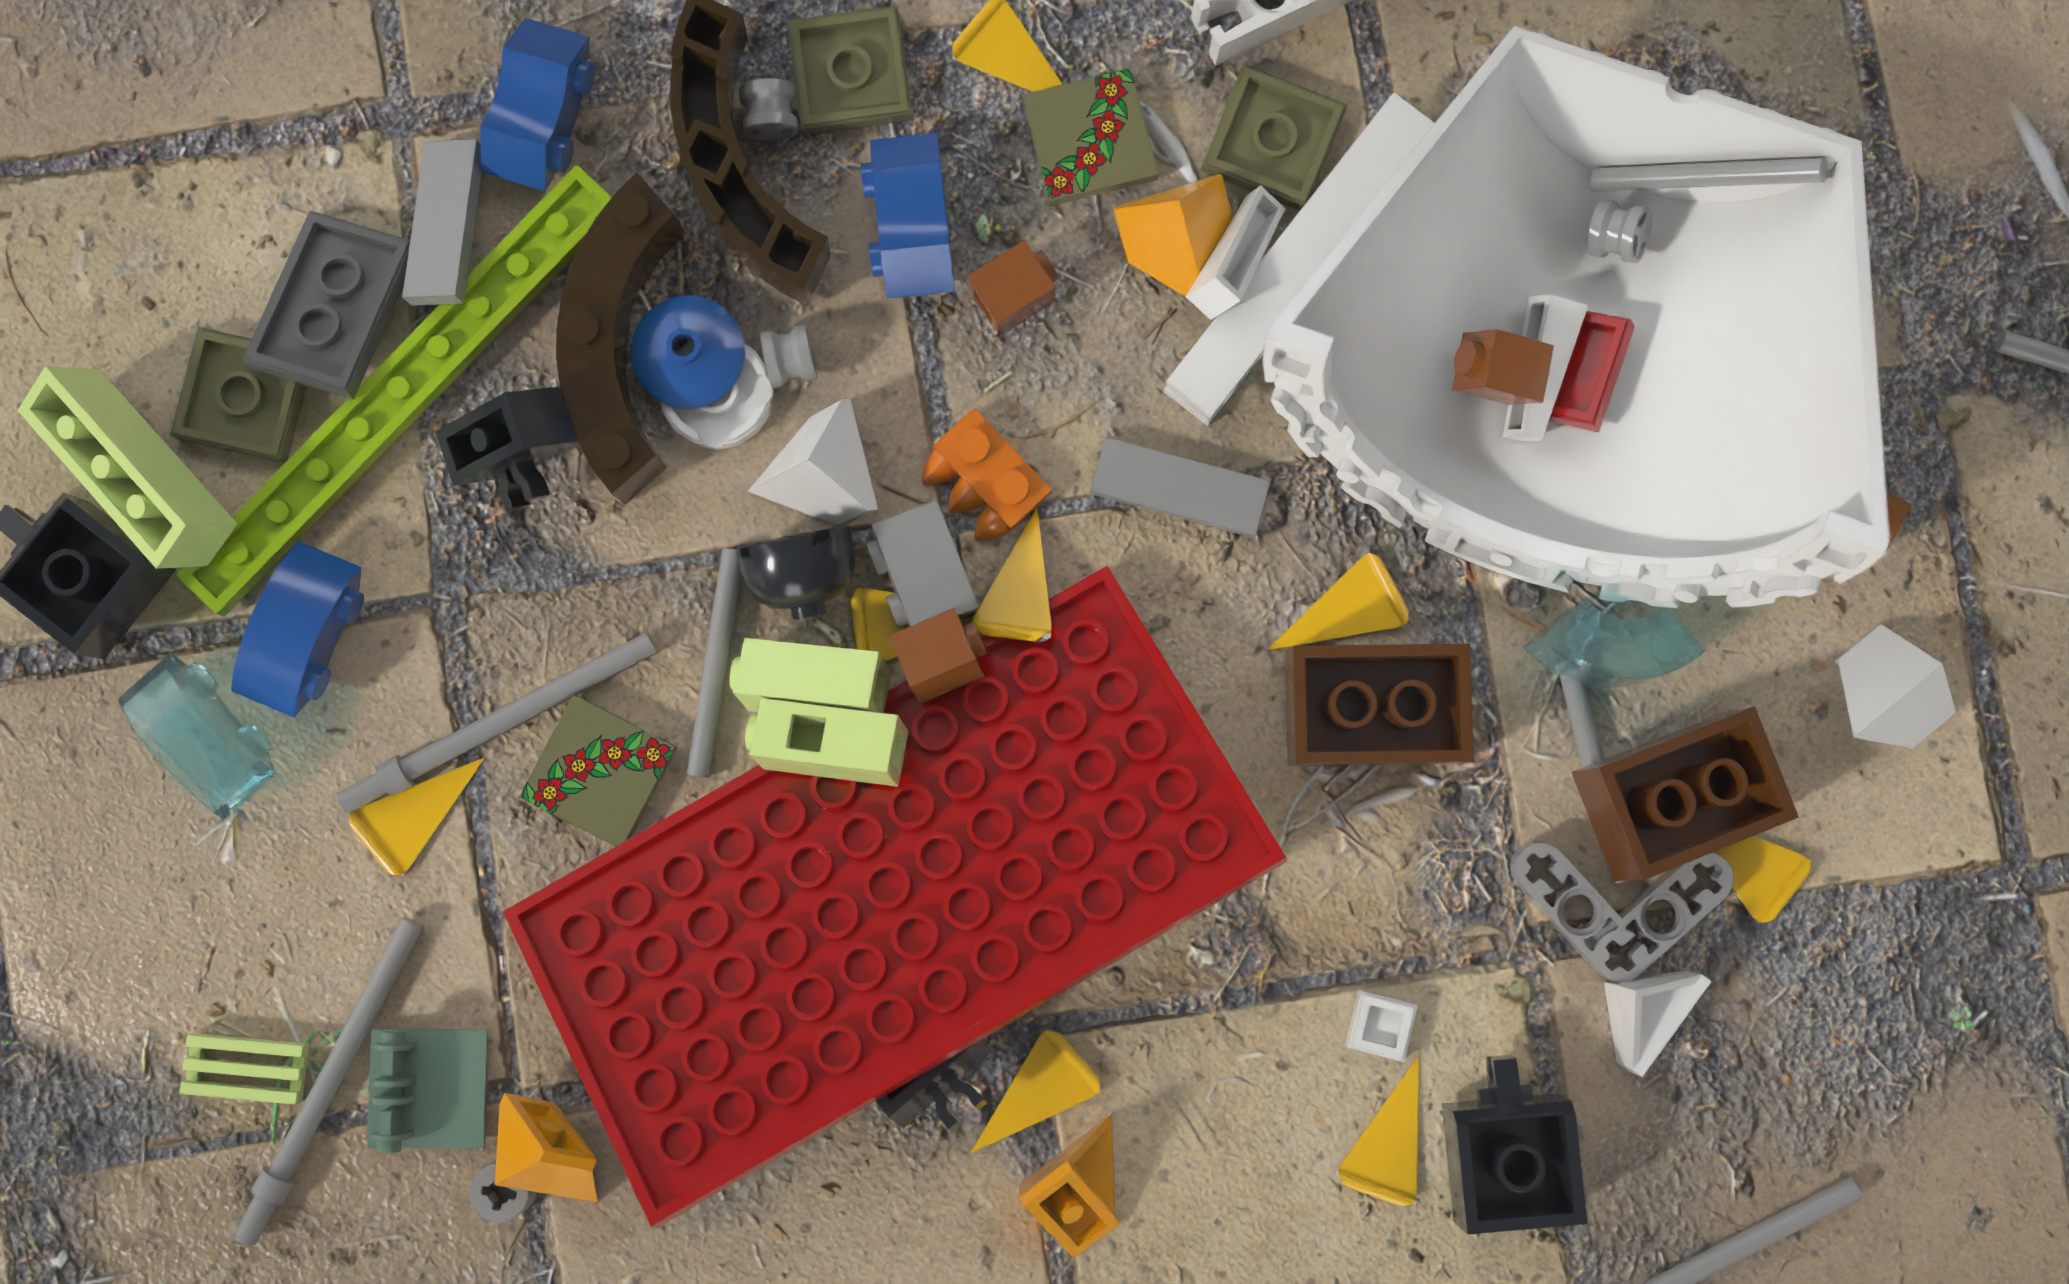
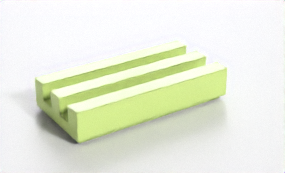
M199 1033L186 1036L185 1047L190 1048L188 1058L183 1060L182 1070L187 1072L186 1080L181 1082L179 1094L293 1105L303 1101L309 1044ZM205 1049L290 1056L293 1057L292 1067L204 1059ZM202 1072L290 1080V1089L202 1081Z

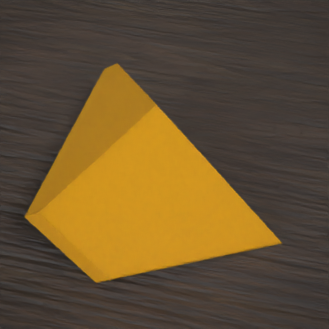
M1221 174L1112 207L1127 262L1185 297L1233 219Z
M504 1093L499 1106L495 1185L598 1202L593 1169L598 1160L558 1105L553 1102Z
M1112 1113L1019 1184V1199L1024 1207L1073 1259L1120 1224L1115 1215Z

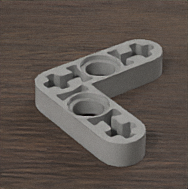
M1538 841L1528 842L1515 851L1510 863L1511 876L1518 887L1598 974L1616 982L1631 981L1642 974L1722 902L1732 890L1734 882L1733 870L1727 860L1719 854L1710 853L1666 871L1618 914L1569 859L1551 844ZM1531 854L1538 858H1544L1547 855L1550 857L1551 862L1547 865L1546 869L1557 882L1564 883L1567 876L1573 881L1572 884L1558 890L1549 904L1545 901L1544 896L1554 892L1553 889L1540 878L1535 877L1529 881L1526 877V874L1531 869L1530 864L1526 860ZM1695 865L1706 868L1713 866L1715 871L1711 874L1710 879L1715 884L1712 890L1698 887L1688 894L1685 898L1695 903V906L1689 910L1684 899L1671 892L1669 887L1674 883L1677 889L1685 891L1697 879L1696 874L1692 870ZM1581 894L1590 900L1594 912L1592 919L1587 925L1573 928L1564 920L1562 910L1567 899ZM1664 899L1672 904L1675 909L1676 918L1669 930L1656 933L1647 925L1645 914L1651 903ZM1632 921L1637 932L1652 941V945L1646 949L1643 943L1636 941L1625 952V957L1629 961L1626 967L1622 968L1616 964L1607 967L1605 962L1611 955L1606 946L1610 942L1622 946L1631 940L1635 934L1628 931L1626 926Z

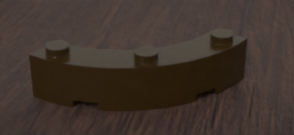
M686 0L679 17L672 44L669 104L674 134L689 182L704 214L716 233L734 255L758 277L776 290L808 306L831 257L829 240L827 236L808 227L791 215L772 196L765 192L749 169L748 163L737 142L733 125V94L740 59L748 42L743 14L714 0Z
M637 172L613 195L597 215L583 238L567 275L561 296L556 328V362L559 387L576 440L593 471L609 492L623 504H626L667 468L643 432L631 403L626 379L627 346L631 326L629 319L641 285L645 286L657 264L668 250L685 234L674 213Z

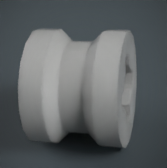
M765 78L748 81L739 87L740 103L746 107V116L741 121L744 137L756 141H777L797 134L798 121L796 116L791 113V104L796 99L793 83L783 79Z
M1602 199L1597 204L1589 225L1587 237L1589 254L1605 257L1609 253L1620 255L1624 262L1638 263L1646 251L1652 228L1651 208L1635 205L1630 209L1620 208L1617 201Z
M806 323L794 325L788 333L777 334L773 330L760 333L764 360L772 388L782 387L788 379L798 377L806 382L818 379L813 348Z
M496 1161L482 1168L474 1177L470 1187V1201L475 1212L483 1219L493 1223H503L516 1218L521 1212L527 1210L535 1201L538 1192L495 1185ZM491 1189H497L498 1193L502 1196V1202H500L496 1192Z

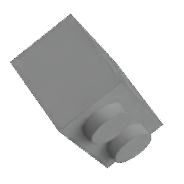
M937 500L872 524V534L875 540L865 543L877 576L887 572L893 585L895 594L887 596L886 599L898 629L905 626L911 627L955 608L960 620L976 614L979 606Z

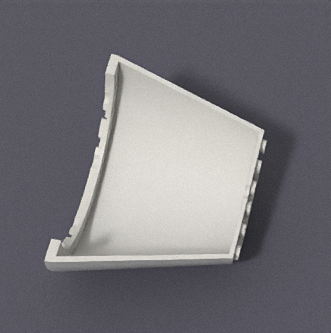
M1514 26L1271 324L1266 336L1263 354L1265 382H1274L1275 389L1271 402L1277 414L1282 415L1288 420L1287 431L1299 448L1309 458L1318 457L1321 453L1323 457L1338 469L1336 475L1340 480L1344 481L1341 489L1357 501L1375 507L1381 513L1382 518L1400 528L1405 517L1428 529L1425 538L1426 543L1492 571L1567 593L1570 592L1573 581L1602 586L1599 599L1623 603L1635 600L1650 606L1678 608L1680 601L1694 603L1697 601L1698 596L1727 595L1726 602L1733 608L1775 603L1776 598L1780 596L1799 598L1818 593L1821 579L1834 574V580L1842 584L1864 572L1886 555L1889 544V527L1862 141L1839 134L1832 129L1818 127L1784 116L1772 109L1760 108L1724 96L1710 89H1701L1695 91L1692 95L1680 94L1670 87L1669 77L1660 72L1646 70L1607 57L1600 52L1589 51L1550 38L1543 33L1532 32ZM1826 158L1828 166L1825 182L1613 191H1592L1589 184V176L1593 168ZM1602 199L1617 201L1620 208L1630 209L1635 205L1651 208L1652 228L1646 251L1638 263L1624 262L1620 255L1609 253L1605 257L1589 254L1587 248L1589 225L1593 212ZM1553 294L1588 305L1587 311L1632 319L1635 328L1599 433L1548 422L1542 441L1520 442L1505 438L1502 435L1508 409L1507 404L1452 390L1456 372L1454 358L1457 349L1461 345L1462 334L1498 329L1522 336L1529 297Z

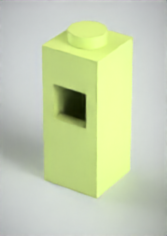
M744 638L741 656L735 657L731 665L730 687L738 700L751 712H758L760 698L884 713L892 671L881 654L876 651Z
M760 698L757 716L752 715L747 723L745 744L747 750H750L749 755L765 770L898 787L909 730L898 715Z

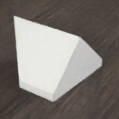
M842 399L811 416L747 492L834 525H846L877 510L878 507L851 399Z
M1882 624L1876 625L1834 660L1840 668L1854 738L1913 749L1956 713L1943 664Z
M1689 971L1641 976L1627 982L1605 981V993L1617 1064L1626 1071L1643 1077L1711 981L1702 974Z

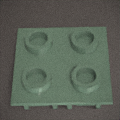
M371 1029L367 1147L377 1148L379 1153L400 1152L401 1148L484 1149L489 1030Z

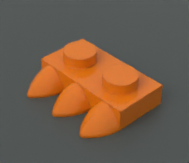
M975 408L933 445V451L928 456L922 472V483L924 485L942 484L956 476L960 477L950 493L948 511L950 513L968 512L983 504L986 505L976 522L974 538L977 541L994 540L1011 532L1052 494V489Z

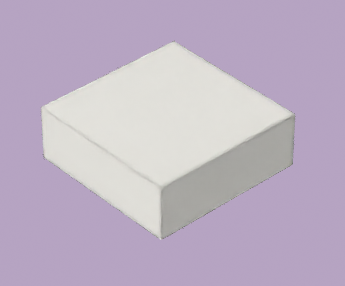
M1358 989L1345 1046L1405 1062L1418 1005Z

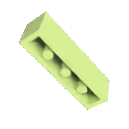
M45 366L17 411L156 569L208 566L237 525V522L100 369Z

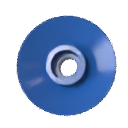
M677 296L654 306L637 325L631 343V362L638 381L655 399L676 408L692 409L704 407L722 398L733 388L739 379L745 361L744 338L733 316L718 303L699 296ZM683 338L692 339L694 341L692 353L687 356L675 354V345L679 340Z

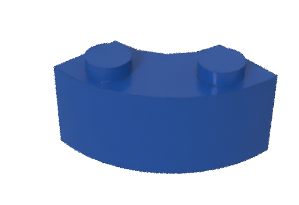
M525 18L503 46L497 90L490 109L480 125L482 173L546 191L557 171L566 172L573 155L574 145L570 137L577 119L582 95L586 96L589 94L595 79V63L588 61L589 36Z
M930 133L870 140L871 162L861 163V177L864 197H875L879 242L869 243L873 277L884 276L887 299L955 292L938 134Z
M298 541L273 573L252 612L238 650L231 691L294 718L310 699L318 700L325 692L330 681L331 670L328 668V664L335 645L346 624L351 625L357 619L363 607L364 594L359 592L362 567Z

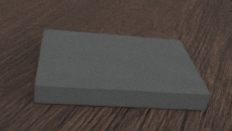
M309 211L242 361L251 369L354 400L404 286L410 240Z

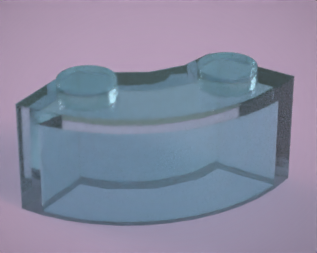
M1586 600L1563 611L1523 647L1536 661L1557 675L1570 677L1584 682L1586 685L1597 687H1623L1642 683L1680 669L1706 652L1667 607L1641 619L1623 620L1603 614Z
M170 652L118 698V701L129 723L157 760L188 792L224 821L277 774L268 753L272 745L258 728L250 723L243 725L231 713L216 692L219 684L209 671L197 662H193L188 666Z

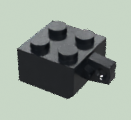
M63 492L46 514L42 513L37 520L19 508L13 509L10 505H5L0 511V531L17 544L10 553L12 556L0 570V597L75 655L105 660L177 570L175 568L156 569L114 520L91 502Z
M1499 1055L1486 1057L1488 1088L1477 1089V1100L1442 1103L1453 1221L1467 1235L1588 1224L1577 1119L1572 1100L1558 1093L1533 1095L1532 1085H1520L1517 1058L1515 1056Z

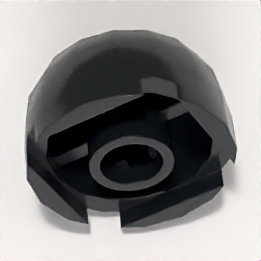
M850 525L777 538L768 543H754L736 548L741 573L748 590L758 602L770 609H791L793 620L827 613L825 602L840 596L852 580L855 568V551Z

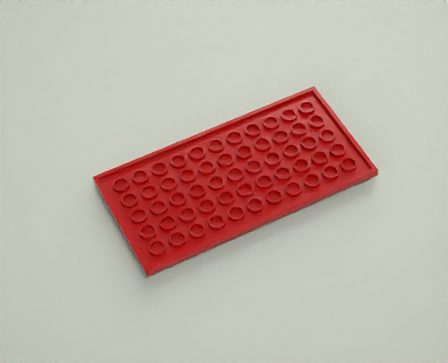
M1108 566L1048 599L1052 625L1051 637L1042 642L992 636L981 637L987 654L977 659L985 677L922 704L913 693L907 680L887 692L884 713L898 715L909 730L898 787L765 770L760 765H757L502 911L651 1227L658 1228L1287 862L1286 855Z

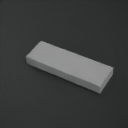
M477 139L424 142L402 298L412 306L464 304L482 176L481 144Z
M1105 437L1090 494L1255 538L1270 481Z

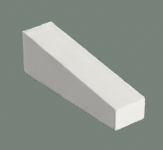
M1259 186L1245 197L1186 295V298L1210 320L1242 300L1285 211V208L1262 186Z
M1553 294L1529 297L1522 336L1554 345L1544 402L1508 405L1502 437L1520 442L1543 440L1588 305Z

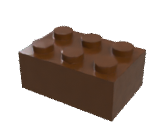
M1470 644L1292 646L1285 651L1288 766L1462 764L1474 762Z
M1755 706L1718 714L1571 772L1614 882L1646 880L1799 818Z

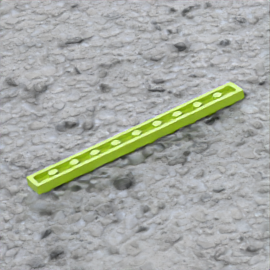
M576 164L468 275L464 304L438 305L360 385L354 400L348 398L236 512L232 518L237 522V525L208 566L183 567L176 576L215 614L226 616L575 257L583 238L595 218L612 197Z

